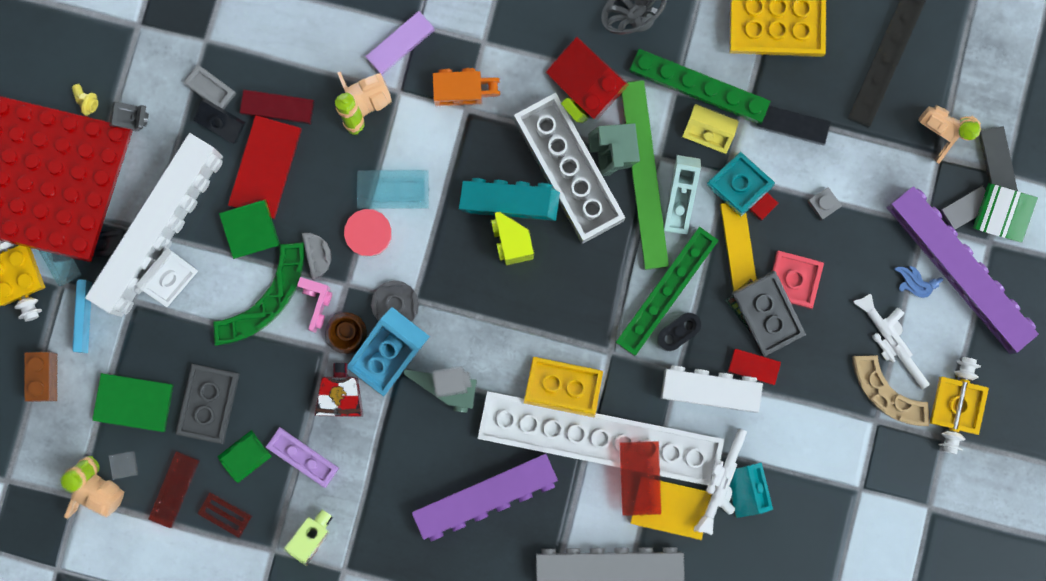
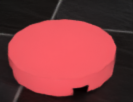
M363 209L355 212L348 219L344 228V237L347 245L354 253L369 257L381 254L388 247L392 238V229L388 219L382 213L374 209Z

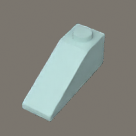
M680 155L676 157L664 231L686 235L688 233L701 170V161L698 158Z

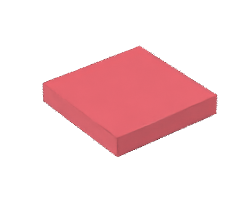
M777 251L772 271H776L791 304L813 309L824 262Z

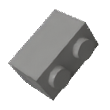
M463 367L433 371L437 397L468 393L467 388L471 387L470 374L468 371L464 372Z

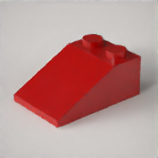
M578 37L572 41L546 71L595 120L601 117L629 85Z

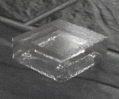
M135 451L109 456L113 480L138 475Z

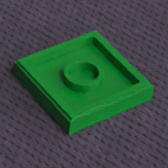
M266 200L219 213L233 259L280 245Z

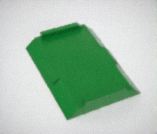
M251 430L217 457L230 476L239 483L272 456Z

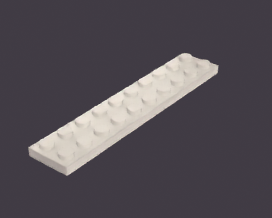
M487 391L478 439L708 486L714 475L712 473L714 466L720 462L724 439L597 413L595 418L524 404L523 398Z

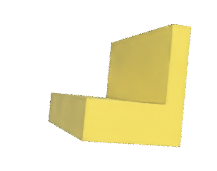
M695 104L682 137L727 154L739 121Z

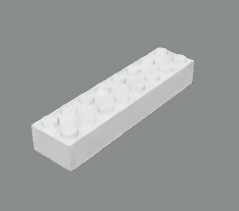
M191 133L188 134L85 299L113 315L122 317L130 312L134 304L132 302L134 297L142 292L136 286L137 282L161 254L171 247L172 241L170 240L175 232L179 233L185 223L183 219L188 212L191 213L196 207V199L200 192L204 193L208 188L210 176L213 172L216 173L223 163L221 160L223 156L214 147Z

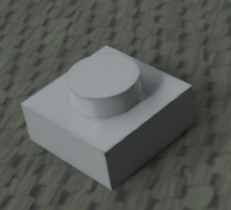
M829 187L807 201L820 220H823L842 207Z

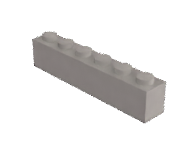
M643 547L639 548V552H629V548H614V552H605L604 548H590V553H580L579 548H568L566 553H556V549H541V553H536L537 581H684V553L677 552V547H663V552H653V548Z

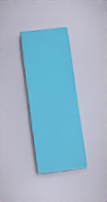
M78 280L76 285L72 351L77 353H88L91 302L85 299V297L92 288L93 282L88 280Z

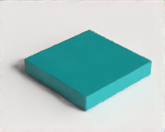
M741 151L707 182V186L741 217L775 185V182Z

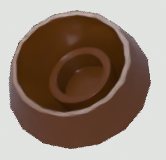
M343 312L336 314L326 325L325 337L327 343L338 353L349 354L356 352L366 340L367 330L365 323L359 316L353 313Z

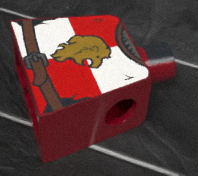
M333 363V377H322L315 416L363 417L359 380L356 377H347L348 363Z

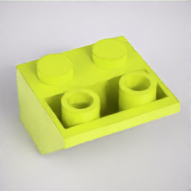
M496 212L495 219L491 220L494 236L500 237L501 243H497L500 261L505 260V264L510 265L533 260L534 252L529 230L501 212Z

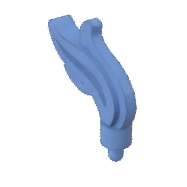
M909 266V269L905 267H896L894 269L900 273L905 281L900 284L899 290H908L920 298L928 297L934 289L940 286L939 283L943 281V278L940 277L937 280L934 278L929 282H924L920 272L912 266Z

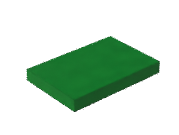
M101 373L92 421L165 432L174 385Z

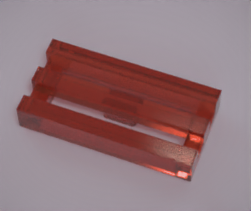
M209 493L197 513L238 538L242 536L248 522L253 517L213 493ZM211 500L244 518L243 522L211 504ZM209 508L215 513L240 526L239 529L236 530L235 528L229 526L223 521L205 512V510Z

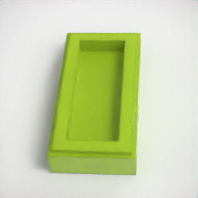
M566 98L561 102V105L576 122L585 123L589 119V115L573 99Z

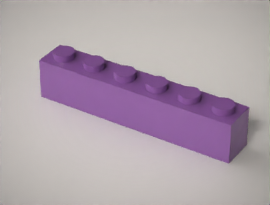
M544 454L412 512L423 540L429 538L430 541H434L444 536L442 531L452 528L454 532L465 527V521L474 518L475 522L488 517L487 512L496 508L497 512L511 507L509 502L515 499L522 502L533 497L531 493L538 489H541L542 493L555 487L554 482L558 480L547 454Z

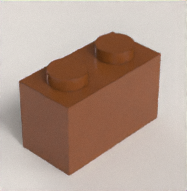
M25 353V401H57V353Z

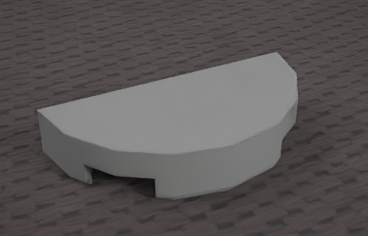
M302 233L312 280L322 277L329 269L331 250L320 236L312 233Z

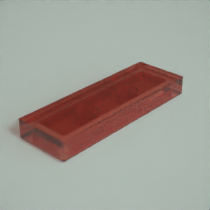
M180 452L175 453L148 520L170 529L173 528L200 460Z

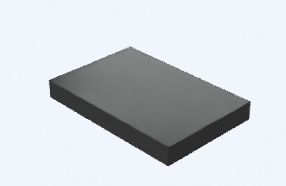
M772 271L732 292L762 356L765 357L806 335L776 271Z
M191 364L176 435L224 444L240 374Z

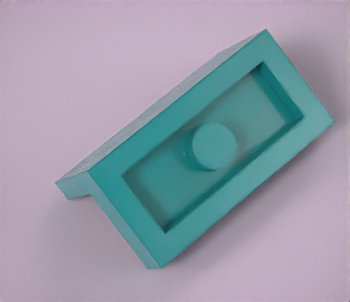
M762 462L736 468L729 485L732 489L731 498L735 507L736 518L758 515L773 510Z

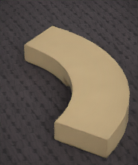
M878 355L852 356L858 383L875 407L899 422L915 426H929L928 402L911 400L894 391L888 385L881 372Z

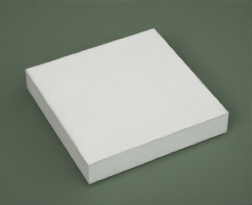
M167 248L137 282L136 286L168 307L198 270Z

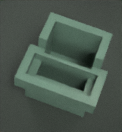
M635 124L598 126L588 134L590 153L599 152L598 160L602 176H610L619 169H629L640 162Z

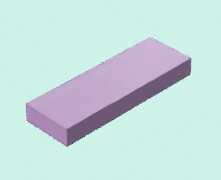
M418 11L366 55V59L383 75L435 29Z
M279 427L266 446L267 449L324 488L328 486L339 470V467L281 427Z

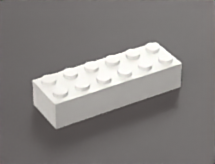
M557 93L514 115V122L547 182L553 185V189L560 192L559 203L582 244L624 222L625 216L568 113L561 105Z

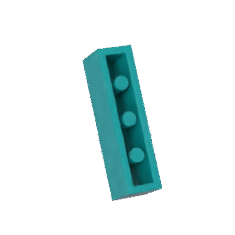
M472 178V182L463 181L459 209L469 214L495 216L496 212H501L507 217L556 221L560 192L553 189V185L547 183H538V187L522 181H516L515 185H510L504 180H494V183H486L485 179Z

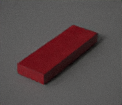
M243 90L240 114L311 124L314 100Z

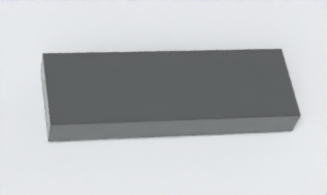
M1004 126L981 130L979 137L989 183L1018 191Z

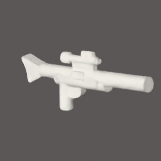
M871 294L853 301L854 305L867 313L885 338L881 340L879 333L872 336L873 340L884 351L881 354L885 360H890L894 363L896 361L894 356L897 355L922 390L929 386V382L910 358L913 354L900 338L903 329L898 320L904 315V312L897 307L888 318L882 319L874 308Z
M738 428L724 466L722 461L715 464L712 471L714 474L712 481L706 490L707 493L712 494L704 516L695 526L694 531L712 535L713 521L717 508L721 507L729 515L735 511V507L729 502L732 496V489L729 485L737 467L735 462L747 431Z

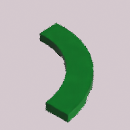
M304 243L280 245L276 276L270 288L254 306L232 318L213 321L215 346L230 344L248 338L264 329L282 313L293 297L303 271L305 258Z

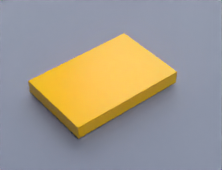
M533 357L524 404L595 418L603 371Z
M640 476L630 524L702 540L703 532L694 531V528L704 516L712 494L707 493V491Z

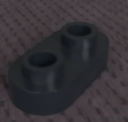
M685 313L662 329L657 337L660 348L665 351H674L695 336L701 329L699 317L693 313ZM685 321L692 323V329L687 330L684 327ZM667 335H671L673 337L672 344H668L665 342V337Z

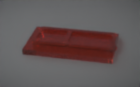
M659 441L620 442L622 516L660 515Z

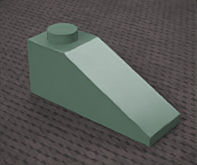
M404 370V375L436 396L433 373ZM470 379L471 387L467 388L468 393L440 397L439 399L449 406H454L453 411L467 413L468 408L473 409L477 380Z

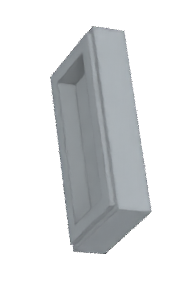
M198 64L183 82L202 98L207 99L222 109H225L236 95L235 91Z
M981 186L940 210L948 225L957 229L976 218L985 189Z

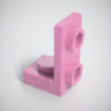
M300 277L297 286L303 289L302 294L315 298L317 294H320L308 329L316 333L317 328L321 329L323 326L325 315H322L324 307L330 304L332 292H329L330 287L328 285Z

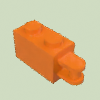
M464 68L462 72L440 69L438 73H433L435 106L482 104V97L500 96V91H498L500 78H481V72L476 71L475 68ZM488 84V91H482L481 85Z

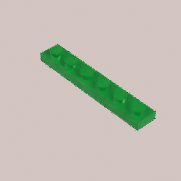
M641 49L638 50L630 68V73L759 124L762 123L771 102Z
M699 226L615 343L635 357L719 240Z

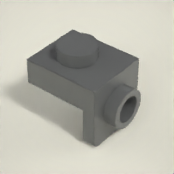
M113 102L109 126L131 129L137 132L142 130L143 126L146 127L149 114L146 112V106Z

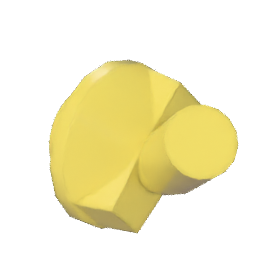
M73 85V94L76 102L80 105L82 113L89 115L95 112L98 107L96 94H85L81 85Z

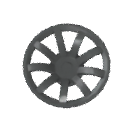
M609 0L602 12V24L610 33L619 35L646 31L663 12L667 0L661 1L659 9L652 7L658 0H635V4L630 0H622L628 9L613 5L617 0ZM610 12H617L621 14L612 16L608 19V13ZM621 21L618 29L611 26L614 22ZM631 24L632 28L625 29V26Z

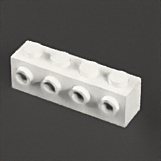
M671 366L670 370H664L661 399L758 413L763 383H757V378L743 376L742 380L733 379V374L719 373L717 377L710 376L707 370L695 369L694 373L685 372V367Z

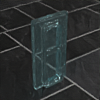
M429 170L357 171V209H429Z

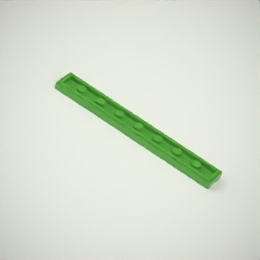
M644 80L627 82L629 85L621 94L625 124L636 125L640 162L633 165L631 170L644 269L667 268L669 263Z

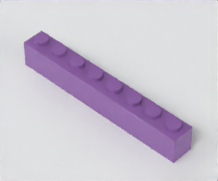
M914 186L908 189L886 208L1008 353L1019 352L1039 335L1035 330L1036 325L1032 320L1027 317L1025 318L1019 311L1020 306L1013 299H1009L1005 295L1004 287L998 281H993L988 275V268L983 263H978L972 256L974 254L972 249L967 244H962L957 238L956 230L950 225L947 226L941 219L942 214L939 210L927 203L926 195Z

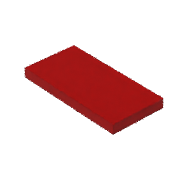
M255 115L228 206L238 208L266 200L271 217L275 219L300 138L301 128Z

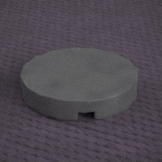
M394 280L382 284L372 296L371 307L373 315L378 321L393 307L412 322L418 314L419 300L411 286Z

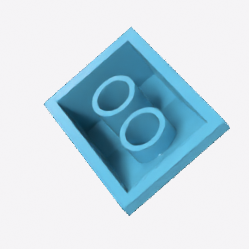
M391 307L348 364V369L382 396H385L430 336Z

